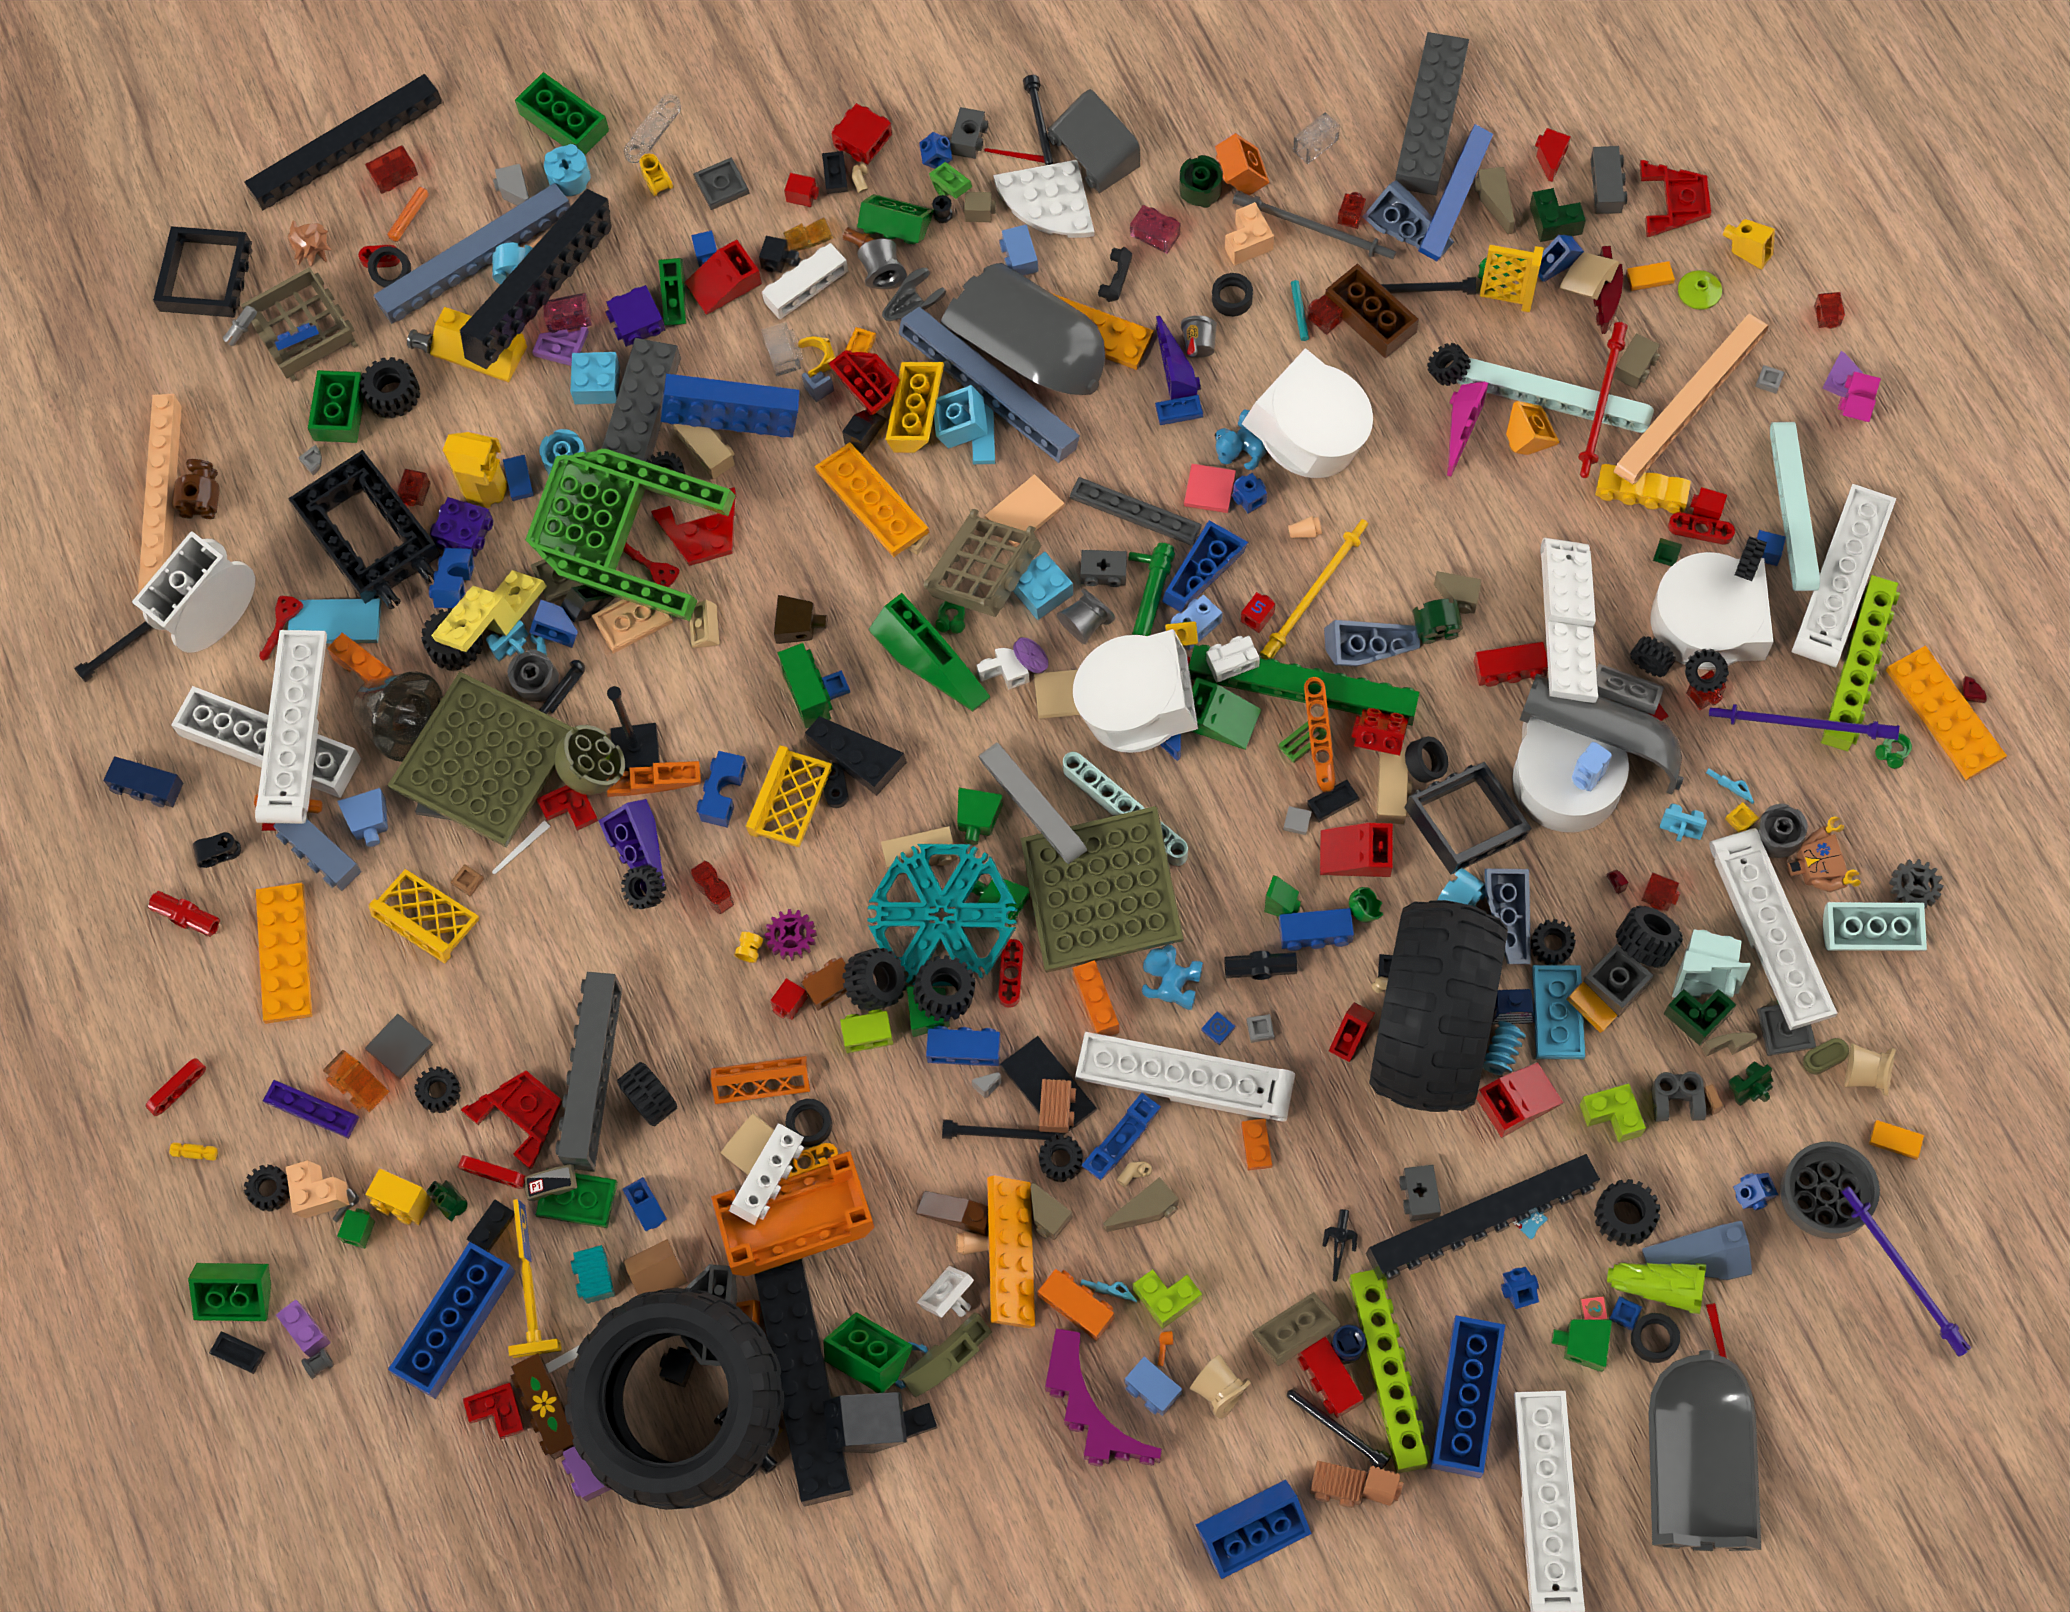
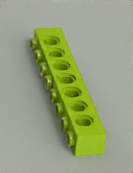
M1871 575L1867 583L1827 719L1828 721H1846L1847 723L1862 724L1866 712L1862 711L1864 704H1868L1871 696V691H1868L1869 684H1874L1877 675L1874 667L1875 664L1879 665L1883 651H1879L1881 644L1885 645L1889 633L1885 631L1887 624L1890 625L1894 612L1891 611L1892 605L1896 606L1900 592L1896 591L1898 587L1897 582ZM1875 602H1880L1883 606H1878ZM1869 621L1875 622L1878 626L1871 625ZM1863 641L1870 642L1872 646L1866 645ZM1858 661H1863L1867 666L1860 665ZM1852 681L1859 682L1861 686L1854 685ZM1846 701H1852L1855 706L1848 705ZM1824 729L1821 744L1848 752L1852 744L1856 745L1860 733Z
M1374 1270L1350 1274L1349 1283L1360 1328L1366 1340L1365 1348L1396 1474L1426 1468L1427 1460H1431L1428 1445H1423L1421 1435L1425 1434L1421 1420L1417 1421L1415 1411L1418 1410L1416 1396H1411L1409 1386H1412L1411 1375L1409 1371L1404 1369L1403 1362L1406 1361L1404 1348L1398 1345L1397 1338L1400 1337L1397 1322L1393 1323L1391 1314L1394 1313L1391 1298H1386L1385 1290L1388 1289L1386 1277L1378 1280ZM1373 1292L1378 1295L1379 1300L1374 1303L1369 1302L1365 1295ZM1375 1316L1382 1317L1385 1324L1380 1327L1375 1326L1371 1319ZM1385 1340L1390 1343L1391 1349L1383 1351L1378 1347L1377 1343ZM1391 1364L1395 1366L1397 1373L1388 1375L1383 1367ZM1399 1389L1403 1394V1398L1399 1400L1393 1399L1389 1391ZM1399 1413L1406 1414L1409 1422L1407 1424L1398 1423L1396 1415ZM1402 1439H1413L1415 1447L1413 1449L1405 1448L1402 1445Z

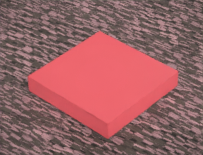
M1192 464L1184 506L1228 513L1236 470Z

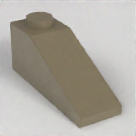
M1505 168L1478 169L1477 178L1474 179L1475 192L1478 191L1480 201L1507 234H1512L1515 221Z
M1159 1177L1103 1223L1104 1230L1111 1232L1159 1221L1164 1216L1169 1218L1178 1210L1179 1199Z

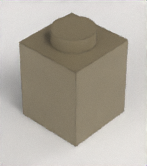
M965 192V222H991V215L996 213V201H992L991 192Z

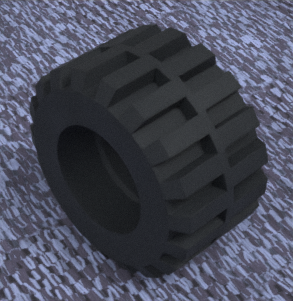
M390 357L389 360L380 358V362L374 361L372 362L373 366L366 367L367 373H362V381H360L361 391L370 409H373L375 414L378 415L380 413L385 418L387 415H390V418H396L398 414L403 416L405 411L410 412L412 410L411 406H416L418 403L416 398H420L419 383L410 365L404 363L402 359L396 361L395 357ZM400 383L394 391L381 392L382 388L387 384Z
M448 608V611L445 612L441 609L438 615L432 614L430 616L431 620H426L424 623L426 628H422L421 632L424 648L434 664L437 663L438 667L442 669L444 666L447 670H452L453 667L460 670L463 665L468 667L471 665V660L474 662L477 660L476 654H481L482 649L480 646H483L482 634L467 652L436 642L431 635L453 608Z
M1649 906L1633 907L1616 931L1617 942L1621 949L1628 953V956L1633 957L1639 963L1654 968L1664 967L1683 941L1682 932L1679 931L1680 928L1666 914Z
M875 948L855 954L849 958V963L845 964L844 969L846 972L843 973L842 977L845 979L843 987L847 989L846 995L848 998L851 997V1003L858 1005L859 1009L872 1011L897 1004L899 1002L898 999H902L904 996L902 991L906 990L905 981H907V976L904 975L905 968L901 966L900 958H895L894 952H888L886 948ZM873 974H874V976H875V978H876V984H875L874 979H873Z
M944 955V959H941L940 956L934 957V961L929 959L925 962V966L922 965L916 976L913 989L915 1004L919 1003L918 1009L920 1012L925 1010V1016L928 1018L934 1016L935 1021L944 1018V1022H948L950 1017L956 1020L960 1014L964 1015L967 1012V1008L972 1003L976 983L975 978H972L973 972L971 969L967 970L968 965L965 962L959 963V959L956 957L952 960L949 959L950 956ZM940 981L948 982L956 988L957 993L950 996L940 995L931 985Z
M642 1062L637 1063L617 1079L620 1089L650 1125L655 1127L677 1109L676 1101L646 1064Z
M1627 1179L1626 1183H1623V1180H1618L1615 1185L1612 1183L1603 1191L1596 1204L1597 1207L1594 1211V1216L1597 1217L1595 1220L1596 1226L1601 1227L1599 1232L1602 1236L1605 1233L1608 1235V1241L1616 1240V1245L1622 1246L1623 1243H1626L1627 1246H1632L1635 1242L1637 1245L1642 1243L1644 1239L1651 1235L1659 1221L1660 1214L1658 1212L1660 1211V1204H1656L1658 1198L1656 1195L1652 1196L1650 1194L1652 1190L1649 1187L1644 1189L1642 1182L1638 1181L1637 1184H1633L1632 1179ZM1618 1202L1632 1203L1639 1210L1641 1220L1636 1224L1621 1222L1614 1213V1205Z

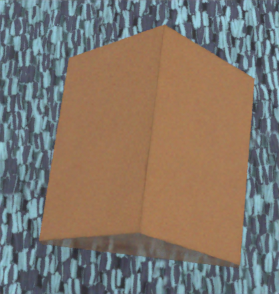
M668 1239L623 1260L638 1295L646 1292L678 1288L688 1283Z

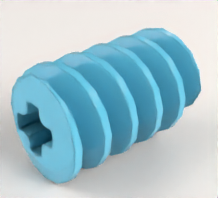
M1505 1021L1498 1022L1499 1027L1495 1029L1496 1035L1491 1039L1493 1044L1488 1046L1489 1053H1486V1061H1484L1483 1065L1486 1071L1496 1075H1502L1504 1072L1512 1073V1069L1507 1064H1515L1516 1061L1510 1056L1519 1055V1052L1514 1047H1522L1523 1044L1517 1039H1524L1526 1037L1518 1027Z

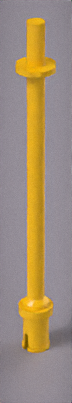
M1361 519L1351 533H1344L1343 538L1345 542L1279 632L1271 633L1269 636L1270 640L1259 653L1262 659H1273L1279 649L1285 647L1287 643L1285 637L1352 546L1359 547L1361 544L1359 537L1368 526L1366 520Z

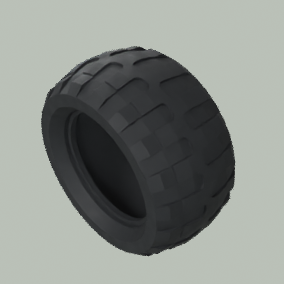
M1448 900L1414 901L1402 909L1369 1081L1377 1095L1389 1098L1392 1102L1406 1108L1429 1112L1464 1111L1475 1104L1490 1035L1508 928L1500 918L1486 914L1485 911L1472 905Z
M669 1288L646 1292L631 1298L623 1305L609 1311L597 1323L598 1326L591 1334H588L581 1342L576 1352L578 1355L573 1368L569 1369L566 1380L568 1393L565 1416L568 1425L571 1427L574 1437L572 1441L581 1459L585 1460L589 1465L593 1475L604 1486L614 1490L622 1498L638 1505L664 1510L695 1508L728 1496L744 1481L751 1478L763 1464V1459L767 1455L768 1450L773 1447L777 1439L780 1415L784 1408V1391H782L780 1378L781 1368L778 1358L772 1351L763 1330L738 1306L718 1296L698 1290ZM686 1335L706 1346L719 1361L728 1384L729 1402L723 1425L713 1441L693 1457L679 1462H670L654 1456L635 1439L625 1418L623 1394L631 1368L648 1348L666 1338Z

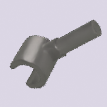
M346 1190L350 1205L338 1210L332 1218L335 1222H338L349 1207H353L359 1202V1197L354 1190Z

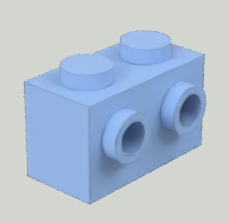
M1203 594L1199 599H1193L1182 614L1177 613L1172 618L1171 624L1195 621L1199 643L1222 622L1223 612ZM1186 645L1185 647L1191 650L1194 645Z

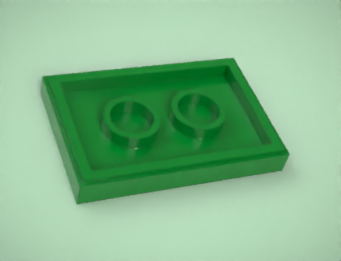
M575 1173L576 1189L561 1195L552 1194L538 1201L536 1217L608 1228L618 1181L616 1179Z

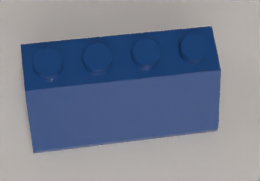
M1287 1480L1196 1524L1202 1542L1221 1579L1312 1534L1298 1497Z

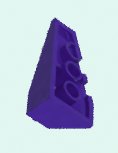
M1156 316V330L1170 400L1197 395V391L1201 390L1199 377H1195L1194 369L1162 317Z
M647 799L628 802L598 820L606 841L611 848L615 847L621 855L619 859L623 864L627 863L630 869L650 865L651 868H657L656 872L662 873L660 879H664L655 818ZM641 879L640 888L646 894L647 886L645 881Z

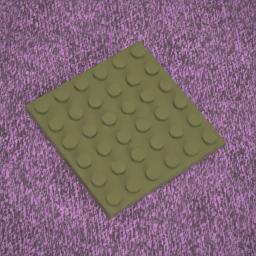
M459 671L387 786L389 789L507 848L556 768L554 755L559 741L574 728Z
M1157 806L1070 826L1087 848L1085 853L1070 864L1063 860L1041 833L1021 838L1044 969L1047 973L1082 965L1094 960L1100 961L1184 941Z

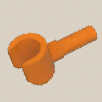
M1172 1331L1162 1332L1159 1336L1160 1351L1157 1366L1164 1365L1166 1345H1173Z

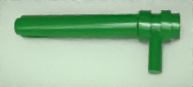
M1158 543L1157 547L1153 549L1152 555L1136 552L1129 553V561L1149 563L1148 569L1150 571L1132 635L1150 636L1165 581L1171 572L1172 565L1170 563L1174 561L1175 557L1174 547L1170 544Z

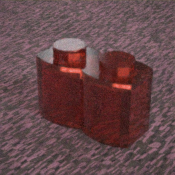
M704 860L691 869L697 889L707 897L711 908L715 912L722 914L734 906V900L728 885L719 879L712 864Z

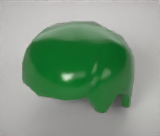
M1359 887L1351 893L1349 908L1351 909V915L1358 921L1368 923L1383 916V912H1380V907L1383 903L1377 899L1376 894L1370 888Z

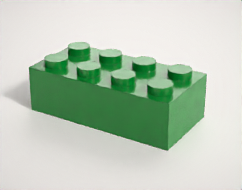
M544 72L515 99L519 115L562 146L573 144L584 155L609 132L607 120L603 114Z

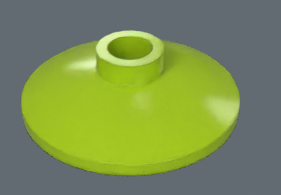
M1701 270L1691 271L1681 278L1678 285V295L1687 306L1693 309L1704 310L1718 303L1722 295V286L1720 281L1709 272Z

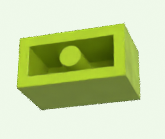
M876 1009L868 1012L866 1015L850 1014L845 1016V1019H840L846 1053L893 1045L887 1011Z

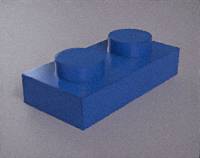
M306 323L297 327L298 331L290 334L287 331L277 335L278 340L274 342L278 351L319 334L315 324L310 326V323Z

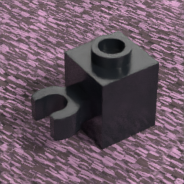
M771 236L765 237L759 255L761 269L767 272L782 273L785 263L797 267L801 259L798 258V251H789L787 240Z

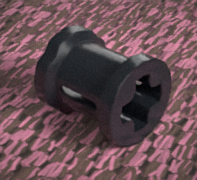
M945 195L935 197L932 203L934 219L939 223H947L953 216L951 199Z

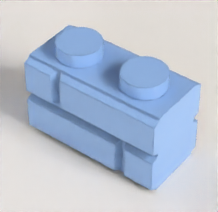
M1592 742L1577 760L1572 775L1573 783L1579 789L1592 791L1597 782L1606 773L1612 756L1611 752L1598 743Z

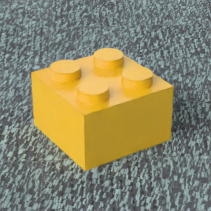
M380 1168L366 1192V1196L371 1200L370 1204L376 1207V1211L386 1216L392 1213L397 1217L398 1221L409 1226L411 1222L419 1226L432 1201L431 1197L422 1187Z

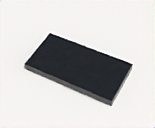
M1039 1036L1035 1037L1000 1064V1067L1039 1115L1042 1079L1071 1081V1088H1076L1075 1103L1070 1104V1112H1074V1126H1069V1131L1097 1111V1107ZM1055 1132L1058 1137H1059V1135H1065V1134H1066V1133H1057V1132Z

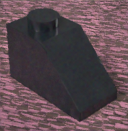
M866 410L854 414L842 431L844 444L846 445L850 442L863 454L887 419L878 413L870 415Z
M586 585L571 587L561 607H563L573 622L588 620L593 614L599 612L610 603L615 596Z

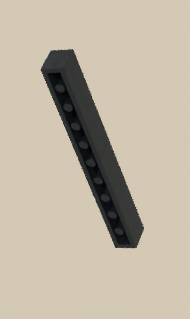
M426 74L421 75L244 181L250 195L262 211L272 207L276 202L292 195L296 190L310 184L321 175L327 174L331 169L345 163L349 158L365 151L369 146L383 140L384 137L394 131L400 130L404 125L418 119L429 110L435 109L442 103L439 92Z
M1584 1154L1370 1246L1366 1256L1378 1280L1385 1277L1387 1280H1391L1401 1274L1400 1271L1406 1268L1411 1271L1420 1267L1422 1261L1429 1258L1431 1261H1435L1443 1257V1252L1450 1249L1453 1252L1458 1251L1466 1246V1242L1471 1240L1479 1242L1488 1237L1487 1233L1494 1230L1496 1233L1502 1232L1510 1227V1223L1515 1221L1518 1224L1523 1223L1531 1218V1214L1539 1212V1214L1546 1213L1553 1208L1552 1205L1559 1202L1561 1205L1567 1204L1577 1194L1582 1193L1585 1196L1596 1190L1595 1186L1600 1181V1178L1588 1155Z

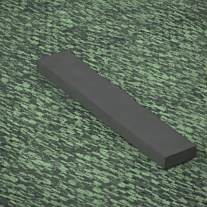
M1078 477L1070 493V499L1191 546L1194 545L1202 528L1200 523Z

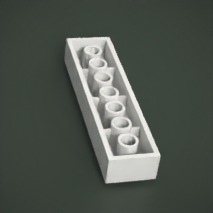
M192 686L171 725L177 734L262 768L269 715ZM317 734L311 787L341 798L361 760L356 749Z

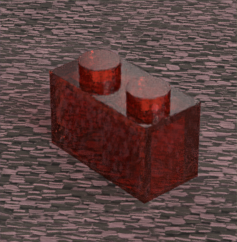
M403 145L365 164L368 174L380 194L391 191L396 186L410 181L418 175L415 164Z

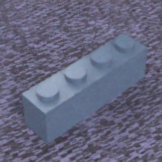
M307 818L304 824L275 823L273 825L278 832L275 836L284 845L289 843L293 847L291 851L299 859L305 857L309 861L307 865L316 874L320 871L325 876L323 880L331 888L336 886L343 891L362 872L348 855Z

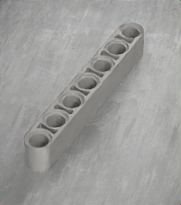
M996 742L978 756L987 770L1067 864H1070L1087 851L1081 839L999 743Z

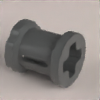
M412 329L407 338L408 348H418L424 350L425 353H430L433 334L425 335Z
M324 1347L320 1349L319 1353L309 1359L304 1358L301 1360L311 1379L315 1378L317 1373L327 1367L331 1368L334 1366L331 1357Z

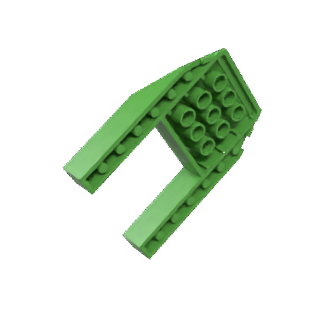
M608 449L556 456L525 540L558 575L603 593L690 621L697 600L692 595L616 570L645 489L726 516L729 515L736 495L728 488Z

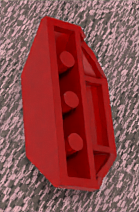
M845 350L828 363L848 391L870 415H874L891 401L900 382L896 374L875 353Z

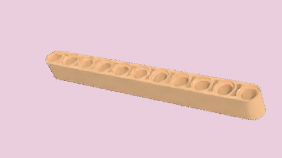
M1748 314L1621 458L1615 467L1614 473L1634 485L1763 338L1769 325Z

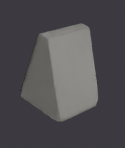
M997 1072L973 1079L972 1087L984 1098H987L1002 1083L1001 1074Z

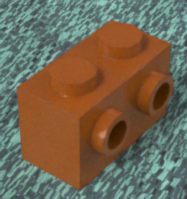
M842 957L829 960L824 964L823 969L818 972L812 971L808 973L801 982L803 989L806 990L807 995L818 1011L847 993V989L843 987L845 979L842 977L843 973L846 972L844 969L846 963Z

